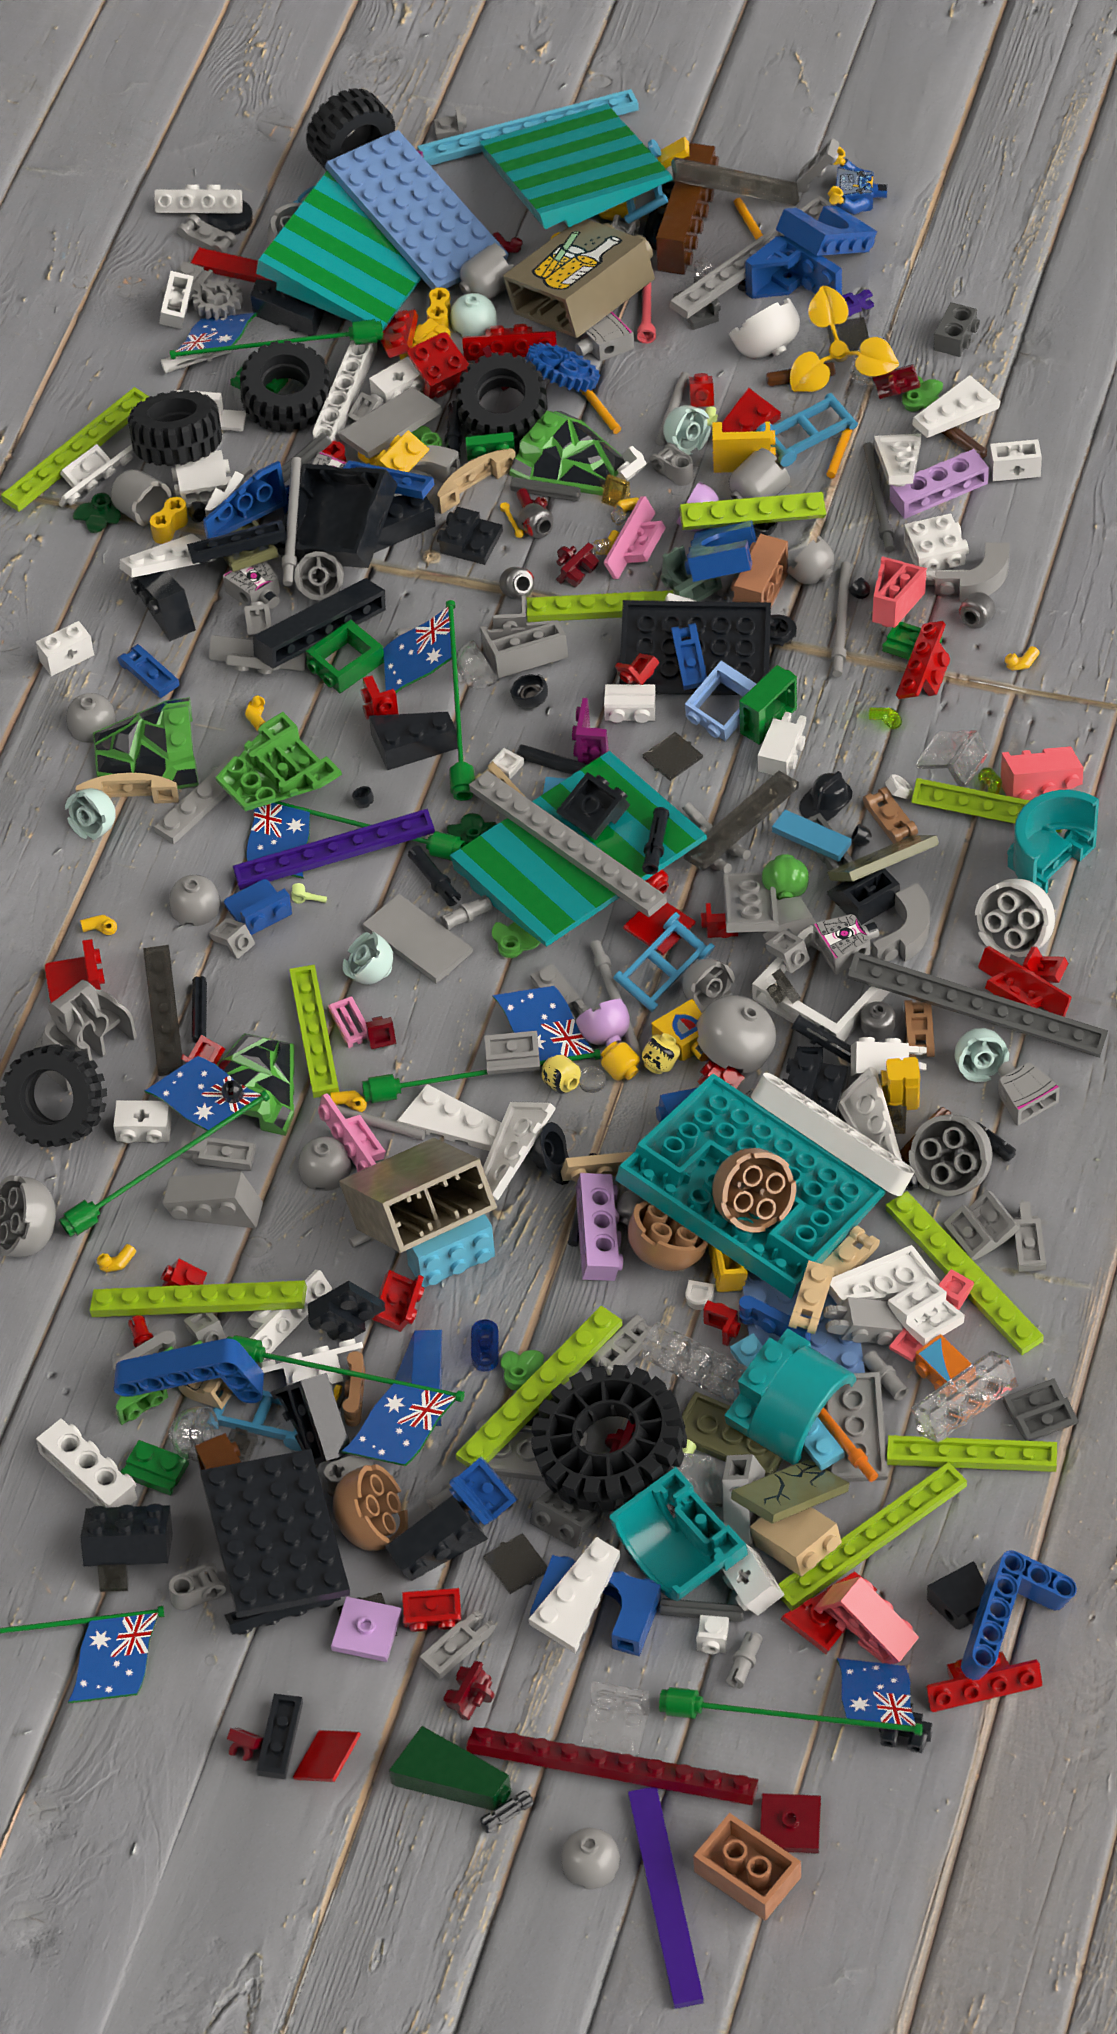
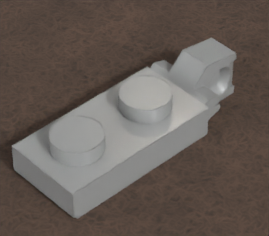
M207 1137L181 1154V1158L192 1160V1162L202 1165L251 1171L256 1144ZM182 1140L180 1149L191 1141Z
M1030 1201L1019 1202V1217H1014L1015 1222L1021 1228L1014 1234L1018 1271L1046 1270L1041 1219L1038 1216H1032Z

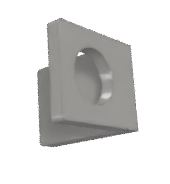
M521 595L522 613L493 615V629H503V625L511 624V628L527 627L525 595Z

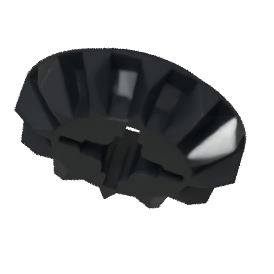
M771 615V647L775 644H779L781 647H783L784 643L791 644L797 632L795 622L785 615ZM780 627L781 632L778 635H774L773 632Z

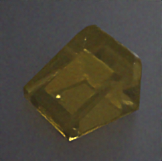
M608 474L603 490L602 503L621 509L617 502L630 498V482Z

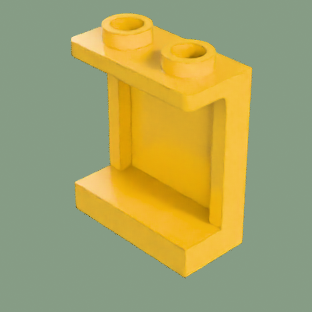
M712 422L714 473H733L753 452L761 448L770 451L776 456L775 447H771V445H775V430H770V422H765V431L722 432V422Z

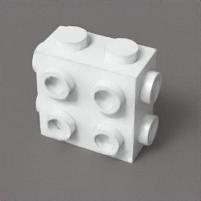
M222 450L211 452L206 458L202 457L199 461L187 462L185 465L175 464L176 467L171 468L173 482L178 481L179 483L174 485L175 495L185 500L186 508L195 501H201L205 505L208 504L215 488L225 492L231 480V476L226 477V474L230 473L228 459L223 460Z
M952 514L904 524V542L914 565L927 568V570H944L966 564V554H969L968 543L966 539L962 540L960 525L958 522L955 523Z

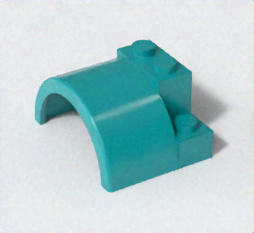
M1055 790L1030 800L1021 809L1016 818L1014 843L1011 844L1007 851V867L1015 871L1018 879L1035 883L1047 894L1048 879L1071 857L1080 862L1096 847L1099 799L1081 791ZM1068 829L1064 834V838L1056 830Z
M787 1328L778 1342L770 1337L739 1378L740 1394L725 1413V1422L785 1461L795 1465L801 1459L806 1437L825 1404L845 1384L852 1387L857 1380L856 1375L811 1348V1343Z
M674 1467L610 1515L612 1526L632 1560L647 1579L660 1584L661 1593L673 1601L681 1600L723 1568L727 1571L748 1555L746 1543L729 1525L725 1526L695 1493L693 1485L677 1467ZM670 1504L675 1507V1518H673L666 1505Z

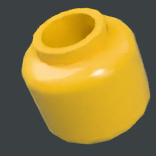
M615 1041L601 1053V1066L614 1080L620 1081L624 1078L630 1080L638 1073L639 1069L637 1066L640 1062V1057L626 1042L617 1043Z

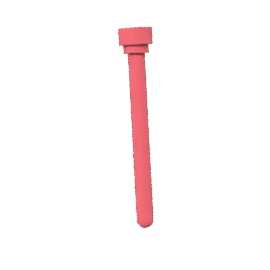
M651 282L642 288V323L637 328V339L642 343H651L656 338V328L651 323Z

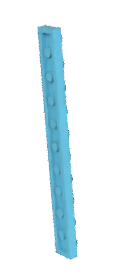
M629 89L422 144L417 147L418 151H423V158L431 166L483 152L479 141L605 104H608L617 115L639 110V104L632 90Z

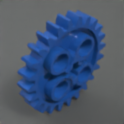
M539 342V345L534 343L533 346H530L525 357L526 363L528 361L532 362L536 366V371H540L543 379H549L550 383H557L559 387L563 386L568 390L574 388L578 392L580 389L584 392L587 389L592 391L593 388H596L600 378L599 370L595 369V365L590 364V360H584V356H578L575 354V351L570 352L566 347L562 348L556 344L553 347L549 343H546V345Z

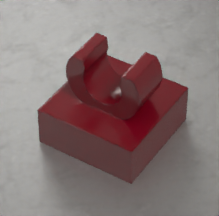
M378 1016L373 1017L370 1022H365L371 1049L397 1044L391 1017L383 1018Z
M230 1728L226 1739L234 1743L229 1748V1755L236 1756L239 1747H242L245 1751L242 1760L250 1761L253 1757V1749H261L264 1737L242 1728Z

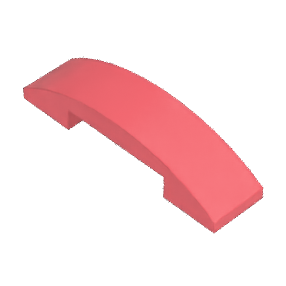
M951 1269L939 1283V1286L947 1292L946 1300L959 1310L973 1288L974 1282ZM903 1328V1331L891 1343L889 1349L914 1362L916 1351L921 1349L923 1345Z

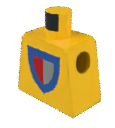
M693 999L651 1023L652 1036L666 1033L676 1039V1044L680 1047V1055L678 1057L680 1061H685L693 1055L701 1062L709 1059L697 1042L699 1035L696 1023L702 1013Z

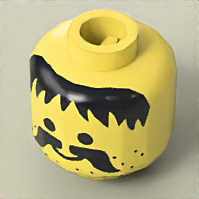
M669 1034L653 1035L642 1052L644 1066L656 1074L669 1072L680 1055V1047L676 1044V1039Z
M555 1055L544 1062L542 1066V1079L554 1091L564 1094L578 1086L581 1070L568 1057Z

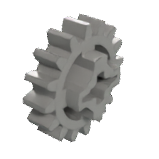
M217 277L214 282L208 279L207 284L201 282L199 283L200 288L194 289L195 294L192 295L194 310L198 311L199 316L206 314V319L211 318V316H214L215 320H218L219 316H223L226 319L227 314L235 315V309H241L240 303H243L241 287H237L235 281L229 283L228 278L220 281V277Z

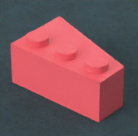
M882 556L873 596L872 622L879 623L885 627L895 628L925 594L927 568Z
M1071 746L1043 749V753L1034 754L1030 750L1022 751V755L1012 756L1009 752H1003L1000 785L1006 796L1032 800L1050 791L1073 789L1082 785L1084 768Z
M861 1576L833 1584L814 1608L818 1613L822 1614L825 1611L836 1619L838 1623L835 1626L841 1631L847 1628L860 1639L857 1643L882 1663L894 1664L900 1662L919 1638L913 1631L912 1625L908 1621L901 1619L893 1610V1606L887 1600L882 1599L874 1591L873 1585Z

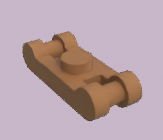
M886 786L879 789L878 793L874 795L870 793L863 796L865 807L893 844L903 840L906 836L911 837L918 834L916 824L909 820ZM883 802V806L879 807L877 805L878 803Z
M904 1000L907 1043H909V1046L927 1047V1053L923 1055L935 1057L931 1005L924 1002ZM925 1040L926 1044H916V1041ZM909 1054V1057H916V1055Z
M358 1351L349 1353L347 1356L348 1369L365 1373L362 1353ZM350 1376V1380L345 1381V1397L349 1398L342 1404L345 1423L350 1427H355L361 1422L365 1379Z

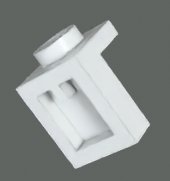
M630 446L622 454V458L626 462L617 469L619 474L613 479L618 487L638 474L647 464L642 453L633 446Z
M700 1615L699 1630L696 1636L697 1651H703L707 1654L726 1653L729 1617Z

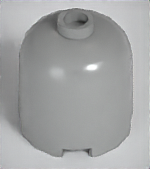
M494 243L491 246H487L462 265L460 269V279L462 282L460 283V288L464 294L477 293L491 299L507 289L503 275L511 270L514 265H508L504 259V256L507 254L499 245Z
M761 448L753 452L731 474L729 478L731 498L733 500L777 496L790 484V476L785 467L781 470L775 463L777 457L774 454Z
M133 469L120 474L111 488L113 505L142 527L149 525L150 517L161 511L166 500L172 497L170 488L164 483L142 471Z

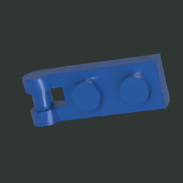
M696 623L688 624V627L679 628V626L671 627L683 689L698 688L707 678ZM685 637H690V638H691V639H689V640H683V641L681 640V638H685Z
M139 644L132 647L129 653H123L117 657L123 669L129 670L160 699L179 686L178 678Z
M747 1295L740 1298L739 1320L741 1323L746 1325L753 1323L761 1327L765 1332L773 1333L779 1337L788 1328L811 1342V1333H808L807 1329L798 1326L796 1329L788 1327L791 1319L790 1315L752 1296Z

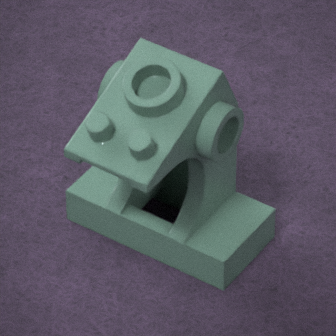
M683 545L679 548H673L672 552L668 554L664 553L662 555L661 581L666 588L670 587L676 595L695 601H702L723 588L721 577L693 582L692 576L687 575L685 561L687 557Z

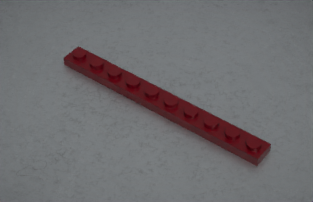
M473 1727L466 1751L475 1755L746 1805H753L758 1790L759 1779L750 1778L746 1775H734L713 1769H701L686 1764L680 1765L663 1762L659 1759H647L631 1754L614 1753L599 1748H587L572 1743L565 1744L549 1741L545 1738L527 1737L517 1733H505L489 1728Z

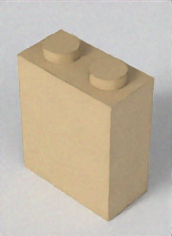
M812 1507L775 1523H770L761 1517L750 1526L755 1546L801 1577L842 1543L837 1523Z

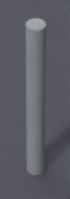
M687 372L680 374L658 433L656 444L663 446L666 442L663 434L665 420L673 409L679 407L690 375Z
M336 1105L345 1119L361 1115L367 1125L419 1140L425 1139L426 1130Z

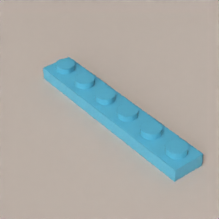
M753 1333L730 1346V1351L741 1367L746 1370L763 1345ZM817 1417L806 1437L803 1448L822 1471L843 1459L845 1454Z

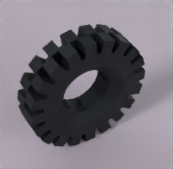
M614 1365L611 1375H607L605 1366L591 1368L592 1379L586 1381L582 1372L569 1377L572 1388L569 1390L560 1383L551 1391L554 1402L544 1399L538 1408L541 1418H534L531 1428L534 1435L531 1438L532 1451L546 1485L553 1493L558 1492L560 1499L572 1505L576 1500L579 1509L593 1511L596 1502H598L602 1512L616 1511V1500L622 1499L624 1504L627 1503L637 1493L642 1492L672 1470V1466L680 1468L685 1457L682 1448H687L686 1427L677 1400L671 1389L667 1390L666 1384L657 1376L651 1379L649 1372L636 1367L632 1375H630L627 1365ZM611 1416L629 1419L632 1425H636L631 1440L615 1452L595 1454L587 1451L585 1446H580L586 1429L602 1418Z

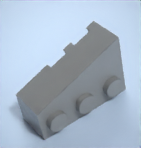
M558 620L526 623L527 627L511 628V624L503 625V629L488 630V626L480 627L483 650L498 678L568 658L566 634Z

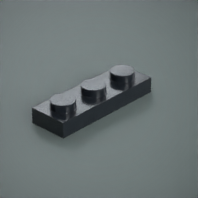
M274 1693L256 1769L257 1776L286 1779L303 1706L302 1697Z

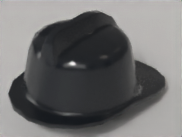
M841 772L824 773L817 777L813 787L800 801L799 810L801 815L808 819L820 813L826 821H829L852 799L853 791L843 779Z
M554 1122L546 1123L531 1147L530 1155L539 1169L547 1171L557 1184L565 1185L569 1183V1181H563L561 1175L565 1159L569 1158L565 1135L558 1124Z

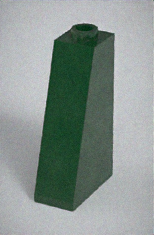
M424 1726L420 1727L389 1769L391 1784L396 1787L488 1810H494L500 1803H505L512 1792L508 1774Z

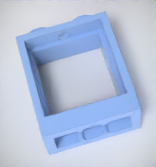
M720 661L685 703V714L691 723L695 725L700 724L706 728L712 737H719L726 742L740 725L739 708L725 725H722L699 708L720 683L726 685L742 697L756 683L723 661Z

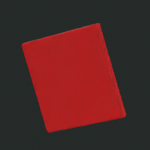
M667 902L650 917L638 911L623 926V929L650 947L666 931L663 926L675 912L680 915L678 921L689 930L696 924V921ZM674 931L655 951L664 955L682 937Z
M319 1730L292 1778L304 1781L335 1782L361 1733L355 1731Z

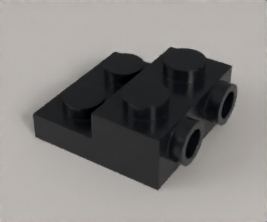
M457 506L454 512L448 513L446 518L447 526L445 529L441 528L439 530L437 542L439 543L441 554L485 565L503 532V525L480 519V512Z
M587 772L557 809L556 813L596 840L610 822L614 825L630 804L626 800L628 795L621 789L615 787L613 790L609 787L610 783L602 776L597 775L594 777Z
M796 1051L794 1058H788L786 1073L789 1074L788 1079H782V1081L836 1116L848 1075V1067L823 1063L822 1056Z
M347 1281L307 1304L308 1323L314 1330L322 1329L327 1332V1335L332 1340L340 1339L346 1341L354 1339L366 1331L365 1321L385 1311V1301L356 1284Z

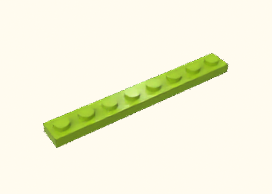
M133 387L1 494L2 501L20 512L62 478L60 473L65 467L96 444L100 447L128 424V417L133 407H136L137 403L145 401L150 396Z
M908 1191L886 1204V1211L946 1275L952 1269L974 1282V1286L967 1298L1021 1355H1024L1043 1342L1044 1335Z
M305 1280L93 1289L90 1313L92 1317L304 1309L307 1285Z
M601 1305L455 1453L456 1460L469 1467L482 1456L489 1463L538 1413V1408L544 1399L550 1400L552 1398L551 1391L560 1383L565 1385L570 1380L569 1377L575 1375L623 1326L622 1319Z
M949 1462L841 1538L842 1543L802 1577L794 1572L778 1583L784 1593V1596L780 1599L791 1611L798 1608L805 1601L814 1597L966 1488L967 1480Z

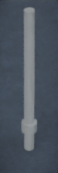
M293 457L291 460L285 555L282 557V568L284 569L283 585L285 586L293 584V570L296 568L297 562L295 542L301 458Z
M847 561L841 563L835 646L831 653V661L833 662L832 675L834 677L842 676L843 663L846 661L844 645L851 564Z
M595 940L590 945L595 956L594 964L598 972H601L610 999H621L610 969L612 967L608 955H605L600 941ZM629 1021V1028L624 1036L627 1044L639 1055L640 1062L637 1068L644 1066L642 1052Z

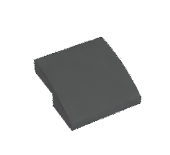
M1055 1378L1003 1397V1403L1011 1419L1026 1441L1035 1440L1079 1422L1068 1398L1063 1397Z

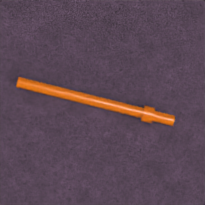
M823 1407L817 1417L848 1454L850 1463L854 1468H859L869 1482L876 1480L878 1474L869 1464L867 1455L861 1448H856Z

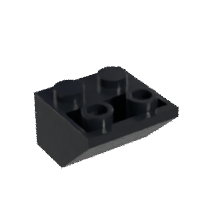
M883 868L855 881H844L828 890L827 895L846 915H855L862 925L895 906V893L900 891V883Z

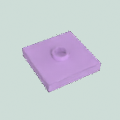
M346 1596L332 1641V1651L387 1662L402 1609Z

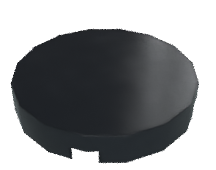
M243 200L241 213H207L209 225L225 233L232 232L234 235L240 234L243 229L247 230L253 222L252 208Z

